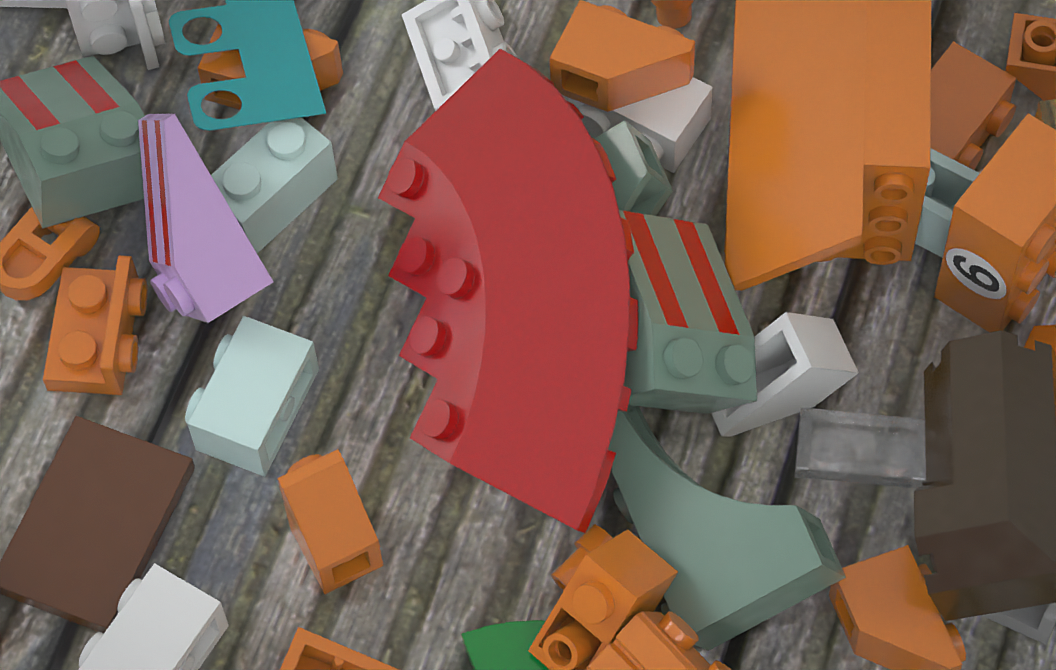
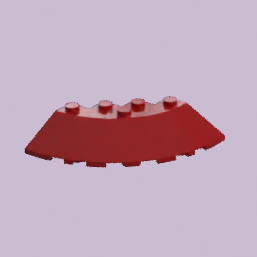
M499 49L404 141L378 196V199L415 218L388 276L426 297L399 356L438 379L410 439L457 468L565 525L586 533L606 487L616 456V452L610 451L608 448L614 432L618 411L627 412L632 390L623 385L627 352L636 351L638 339V300L630 297L628 260L634 254L629 221L620 216L612 183L617 180L601 143L591 138L582 122L584 116L573 103L565 100L553 86L554 83L538 69Z

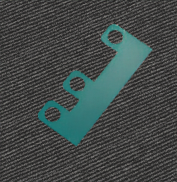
M225 0L226 5L179 11L170 17L169 26L175 49L179 53L191 56L239 49L246 78L203 83L189 89L187 98L193 122L198 128L211 131L327 114L294 0ZM206 17L217 21L221 25L222 34L213 43L199 45L185 39L182 30L188 21ZM229 91L240 98L242 107L231 118L215 119L203 112L201 102L209 93Z

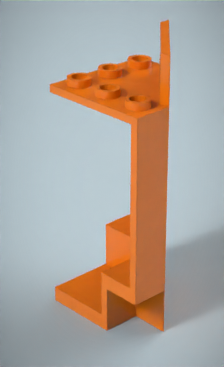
M735 0L724 238V265L734 289L743 291L811 263L826 262L835 258L865 259L877 265H889L898 261H912L930 172L931 0Z

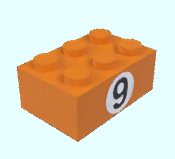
M1029 113L954 205L934 298L989 333L1003 331L1011 319L1020 324L1028 316L1040 296V291L1036 287L1046 274L1056 278V130Z

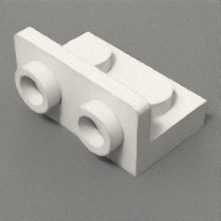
M65 0L83 58L96 54H114L125 47L141 43L147 69L159 68L155 46L166 44L155 0Z
M426 0L402 14L435 111L499 49L517 57L510 45L504 42L499 27L504 25V18L494 0Z

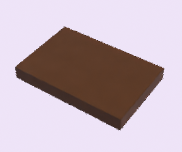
M75 416L0 561V594L104 634L118 615L117 608L122 594L132 581L141 578L195 469L193 459Z

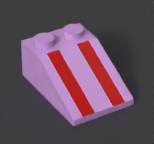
M148 114L138 120L149 262L158 275L151 279L150 282L158 298L169 312L177 309L182 316H188L209 323L273 283V280L176 115Z

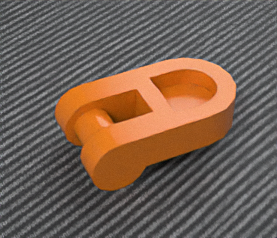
M31 207L0 242V291L5 296L14 300H31L40 297L58 280L63 267H69L77 257L86 255L93 248L99 238L100 227L84 216L42 229ZM54 233L58 237L51 245L41 239L44 235Z

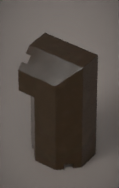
M1002 330L951 340L941 350V362L935 367L933 362H931L924 370L926 480L922 483V487H918L914 491V531L919 556L930 554L931 562L936 572L924 575L928 594L945 621L1056 603V354L1050 344L1036 340L1035 351L1018 346V335Z

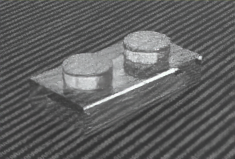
M801 408L795 477L915 489L922 487V483L926 480L925 419Z

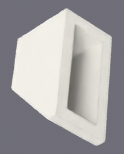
M785 312L755 336L757 401L711 414L721 436L731 437L813 408L852 379L859 372L834 320Z

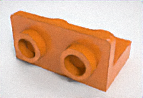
M119 255L116 270L62 268L43 375V382L47 391L108 395L123 394L126 372L134 373L138 362L137 335H132L135 316H144L148 296L147 281L145 278L138 277L132 256Z

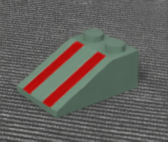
M94 56L0 81V141L42 229L144 199L138 120L145 115L138 102Z
M619 210L620 216L628 220L634 247V254L628 260L630 297L638 300L636 351L627 352L623 385L632 389L628 405L709 414L756 402L755 337L708 224Z

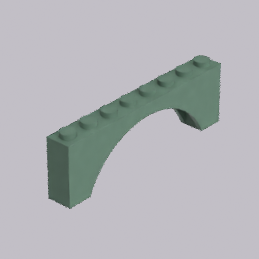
M624 120L594 139L601 143L617 180L612 183L619 210L657 216L662 206L672 194V187L651 141ZM628 405L627 412L618 411L614 432L608 450L616 452L611 469L619 487L613 491L614 499L625 519L635 525L641 541L678 571L664 594L666 602L661 605V611L664 616L670 611L681 617L698 635L699 640L696 642V646L709 651L846 578L823 524L818 517L797 505L746 503L706 490L683 472L665 452L652 433L639 406Z

